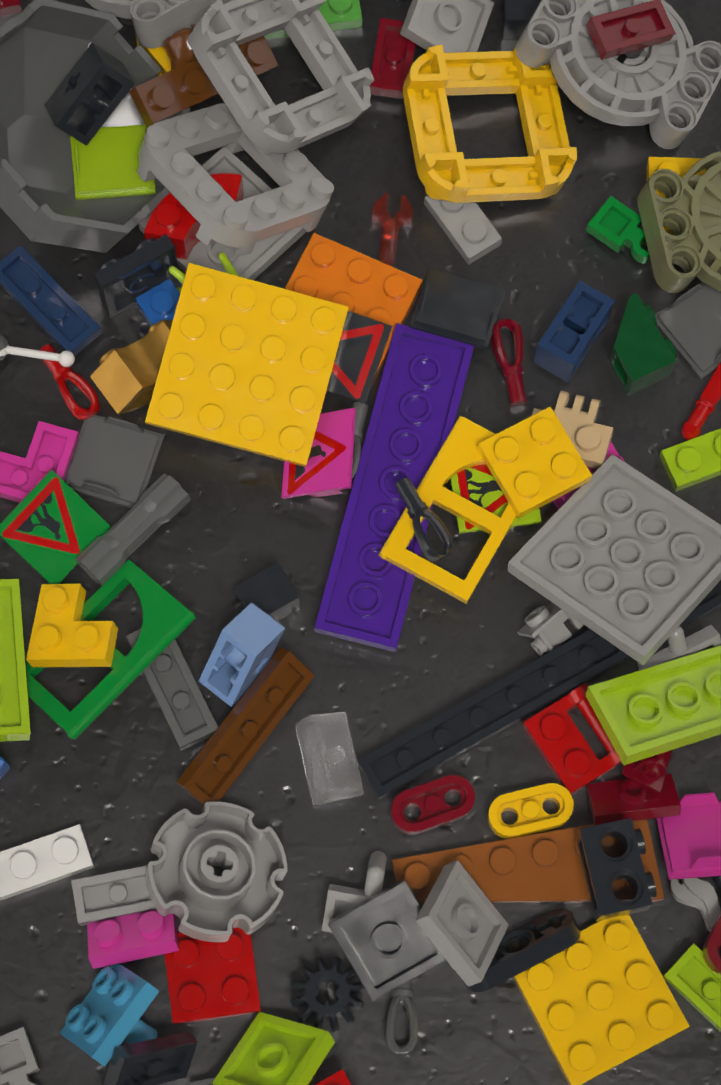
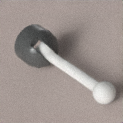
M0 333V361L4 360L8 354L57 361L64 367H70L75 361V356L70 351H63L59 354L9 346L7 339Z

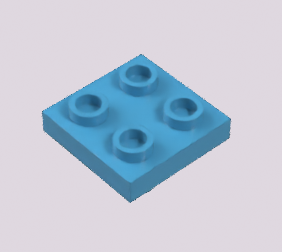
M110 965L97 974L93 981L92 989L83 1002L76 1005L69 1012L65 1020V1026L60 1031V1034L105 1067L112 1058L114 1048L119 1047L123 1041L133 1044L157 1037V1030L148 1026L140 1018L157 996L159 990L122 965Z

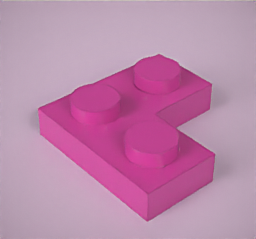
M38 421L26 458L0 451V497L20 503L51 469L65 482L80 438L78 431Z

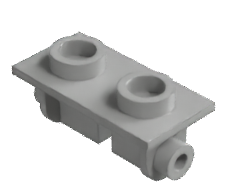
M551 602L547 607L540 606L533 610L524 620L526 625L517 633L519 636L534 638L535 640L531 643V646L538 655L543 656L546 652L549 653L558 648L572 636L564 624L567 619L578 630L584 624Z

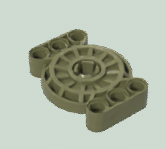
M718 151L699 160L683 178L670 169L655 171L637 197L654 276L657 284L669 293L683 291L695 276L703 283L721 292V151ZM706 169L704 175H695L700 171ZM655 190L661 191L666 198L659 196ZM664 227L670 228L675 233V236L668 234ZM672 264L679 265L684 273L676 271Z

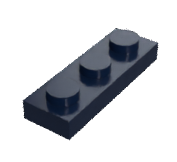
M21 245L0 261V285L63 351H70L75 356L102 333L100 326Z

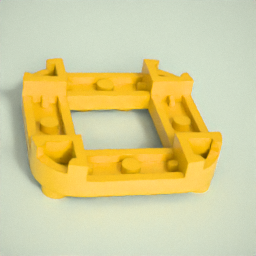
M443 45L429 47L427 52L412 64L404 81L403 99L417 173L430 198L434 200L443 199L454 203L543 199L559 192L577 160V148L570 147L557 86L558 82L552 72L550 63L540 67L524 65L518 59L515 48L513 51L444 53ZM516 93L528 157L464 159L463 152H457L447 96Z

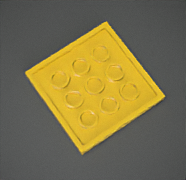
M189 263L145 424L306 467L349 307Z

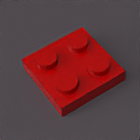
M233 928L227 942H208L194 939L181 932L178 933L179 951L164 954L173 1025L261 1012L251 934L247 935L242 929Z

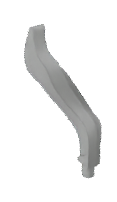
M698 878L682 879V885L678 879L670 880V891L673 898L679 903L697 908L701 912L706 929L710 932L721 910L714 887L709 882Z

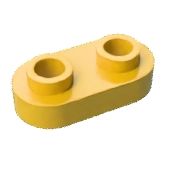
M547 783L500 795L492 802L488 811V823L496 835L505 839L555 829L564 825L570 818L574 808L573 798L565 787L556 783ZM549 800L554 801L558 806V812L555 814L546 813L543 809V803ZM504 811H512L517 817V822L512 825L505 824L501 819V814Z

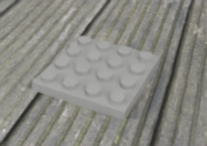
M612 454L592 475L591 481L582 485L508 562V572L634 660L644 665L721 580V525Z

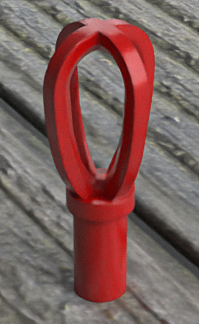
M51 344L45 345L40 349V351L57 353ZM42 359L53 374V379L58 383L62 397L74 417L79 420H86L97 414L100 410V404L92 386L81 375L74 372L71 367H64L57 361ZM67 380L74 383L91 401L89 409H84L75 402L66 386Z

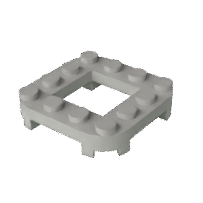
M218 0L210 6L188 36V44L193 49L198 62L242 131L252 141L254 148L260 154L270 155L272 152L288 153L350 126L371 106L369 85L374 81L373 75L369 67L360 71L356 69L322 16L319 8L326 0H233L225 4ZM284 28L323 91L290 105L285 101L275 106L238 46Z
M225 103L154 123L147 128L138 152L140 165L137 172L141 179L146 182L157 178L201 224L196 237L207 246L213 239L221 244L236 247L238 255L250 254L256 241L298 226H302L307 232L314 230L334 191L333 184L298 149L288 153L272 152L270 155H263L256 151L252 141L242 131ZM223 146L233 154L245 150L280 187L235 202L193 156Z

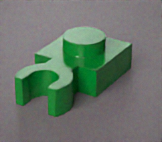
M610 196L588 223L586 231L617 253L625 245L630 248L631 255L637 262L645 264L648 261L649 253L640 246L643 243H647L644 230L639 228L642 224L640 215Z

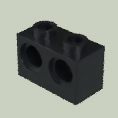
M631 818L579 829L575 837L595 921L647 911L653 905L651 898H655L657 893L651 871L644 872L641 855L646 854V847L641 829H634ZM607 837L619 840L623 846V855L618 858L607 856L602 850V840ZM616 880L627 881L634 890L633 899L630 901L617 899L612 892V883Z

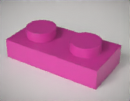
M157 909L87 923L88 959L93 969L179 951L177 916L175 914H168L163 917Z

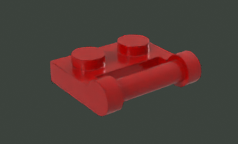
M587 683L580 685L568 695L522 724L559 783L571 795L622 764L586 697ZM575 707H578L608 752V755L601 760H598L567 713Z

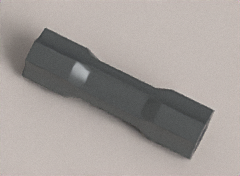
M164 473L142 494L140 500L103 536L97 537L75 559L77 564L94 582L103 586L125 564L127 558L163 523L169 522L191 501L189 494L173 477Z

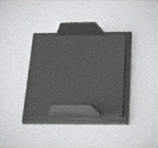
M702 282L655 314L658 328L671 340L675 349L700 379L717 369L721 363V292Z
M93 415L83 422L79 433L80 438L65 483L75 492L132 508L147 490L165 435L140 428L137 424L110 416L105 418Z

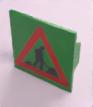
M51 469L0 523V537L50 584H59L77 565L75 559L97 537L103 536L111 526Z

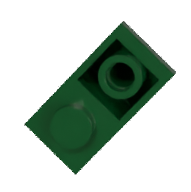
M637 293L629 296L609 359L612 369L628 396L670 376L677 358L673 343L668 337L663 338L656 326L657 319L653 309L648 303L643 304Z

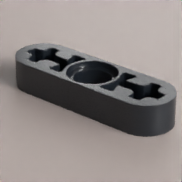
M567 909L553 910L504 935L482 982L469 987L465 984L466 988L471 992L487 991L574 945L580 938V930L573 913Z

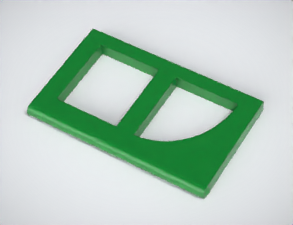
M128 560L84 603L81 621H92L130 584L136 590L142 605L143 623L139 638L126 657L116 648L114 649L112 665L110 667L112 671L71 712L34 679L45 667H32L27 661L25 662L28 697L59 725L69 738L74 740L196 619L192 611L183 606L131 560Z

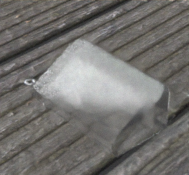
M346 712L309 715L297 722L296 732L313 805L363 795L364 790Z

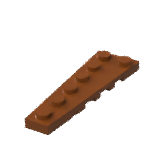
M648 820L632 821L634 829H641L645 841L646 854L641 855L644 872L651 871L656 886L657 896L651 898L652 902L662 901L665 898ZM595 824L393 859L391 863L395 883L406 878L421 905H424L443 867L458 860L492 904L523 902V904L591 902L575 835L579 829L595 826ZM607 837L602 840V850L607 856L618 858L623 855V846L619 840L613 837ZM616 880L612 883V892L617 899L621 901L633 899L634 890L627 881Z

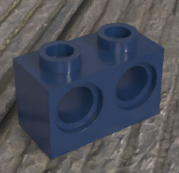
M579 281L538 343L533 363L569 383L609 321L615 300Z

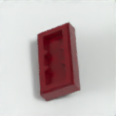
M671 773L665 775L659 794L632 779L587 784V797L595 825L629 818L632 821L677 816L681 812L680 800Z

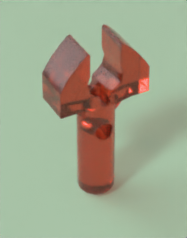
M386 193L374 203L372 222L380 223L383 227L379 261L393 266L399 229L403 226L412 225L413 207L402 194L400 211L395 214L394 218H391L390 213L387 211L388 193Z

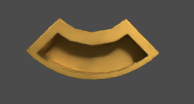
M164 319L157 322L148 330L147 335L140 340L123 348H114L101 357L99 361L100 366L90 377L117 414L130 412L150 404L173 320L167 321Z

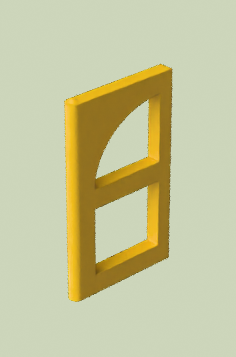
M459 416L416 491L429 509L435 504L490 534L466 579L462 580L407 550L415 535L413 520L407 513V507L378 555L383 560L396 565L467 604L517 516L510 504L507 505L500 518L443 487L450 478L469 467L486 464L477 450L478 443L496 435L467 418ZM423 516L420 517V523H422L424 520Z

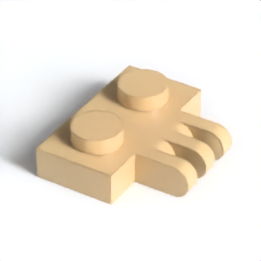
M560 391L554 413L586 466L598 469L606 460L613 436V427L595 423L601 400L592 399L589 411L584 412L582 408L585 396L576 395L573 407L568 408L566 406L569 401V392ZM534 408L532 416L542 410Z

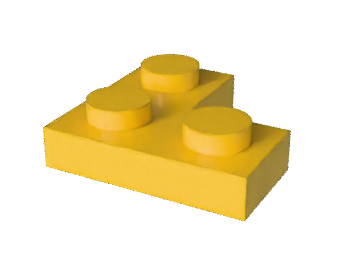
M81 584L41 585L26 657L27 662L32 667H111L118 627L113 621H81L86 590Z

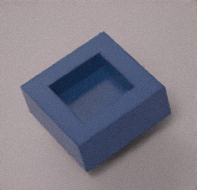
M168 279L136 297L135 300L140 311L152 327L161 320H173L180 293L171 279Z

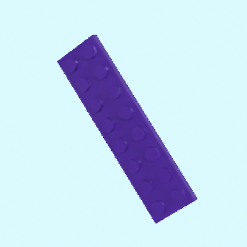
M396 323L314 632L396 652L415 576L383 560L378 555L406 508L395 488V484L403 478H409L415 489H417L455 425L474 346ZM424 518L421 526L426 536L429 522ZM414 535L407 550L421 557L422 550L416 535Z

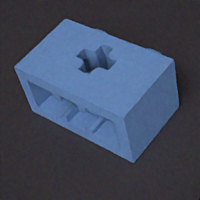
M251 602L222 629L198 682L232 707L245 694L268 664L285 627Z

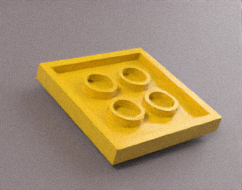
M629 914L601 920L580 931V938L574 945L513 977L569 1085H581L690 1027Z

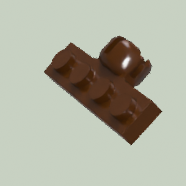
M192 24V28H183L175 32L163 42V48L171 62V70L129 91L147 128L154 123L163 121L219 95L198 62L193 49L188 44V36L196 24ZM265 36L238 46L256 76L279 66Z

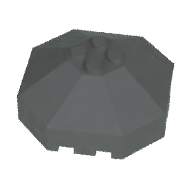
M34 0L23 12L15 18L12 17L0 27V208L31 241L107 253L151 213L170 191L156 178L154 179L156 194L76 200L70 135L54 125L44 105L91 43L124 64L135 83L131 89L158 77L157 74L162 69L140 45L133 49L118 32L123 25L113 14L54 0ZM129 92L102 127L145 124ZM190 108L167 119L190 113Z

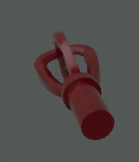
M502 319L495 322L493 326L491 342L496 359L503 369V376L506 377L511 406H519L527 403L522 378L524 372L521 366L523 359L522 329L517 321ZM504 327H507L513 336V365H510L502 345L500 330Z

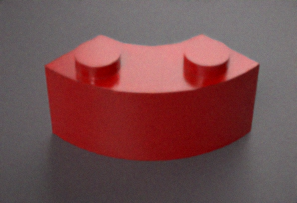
M233 173L210 174L235 202L243 200L242 175ZM170 192L152 212L144 231L145 241L150 238L158 239L167 234L175 246L176 258L187 260L193 247L200 242L196 234L201 224Z

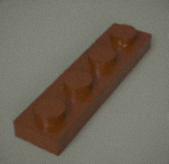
M280 647L176 783L202 806L206 802H219L315 675L289 650Z

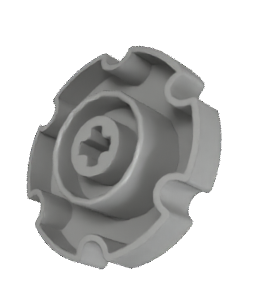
M206 802L202 814L194 815L184 808L170 817L159 829L150 849L151 853L155 854L159 860L148 863L146 884L150 898L159 914L163 917L168 914H175L180 918L179 932L202 941L227 942L233 928H240L247 935H250L262 927L273 915L284 893L282 889L276 886L275 882L282 881L288 871L286 855L278 836L271 827L258 829L253 825L254 813L232 803ZM212 866L220 868L221 876L213 874L214 868Z

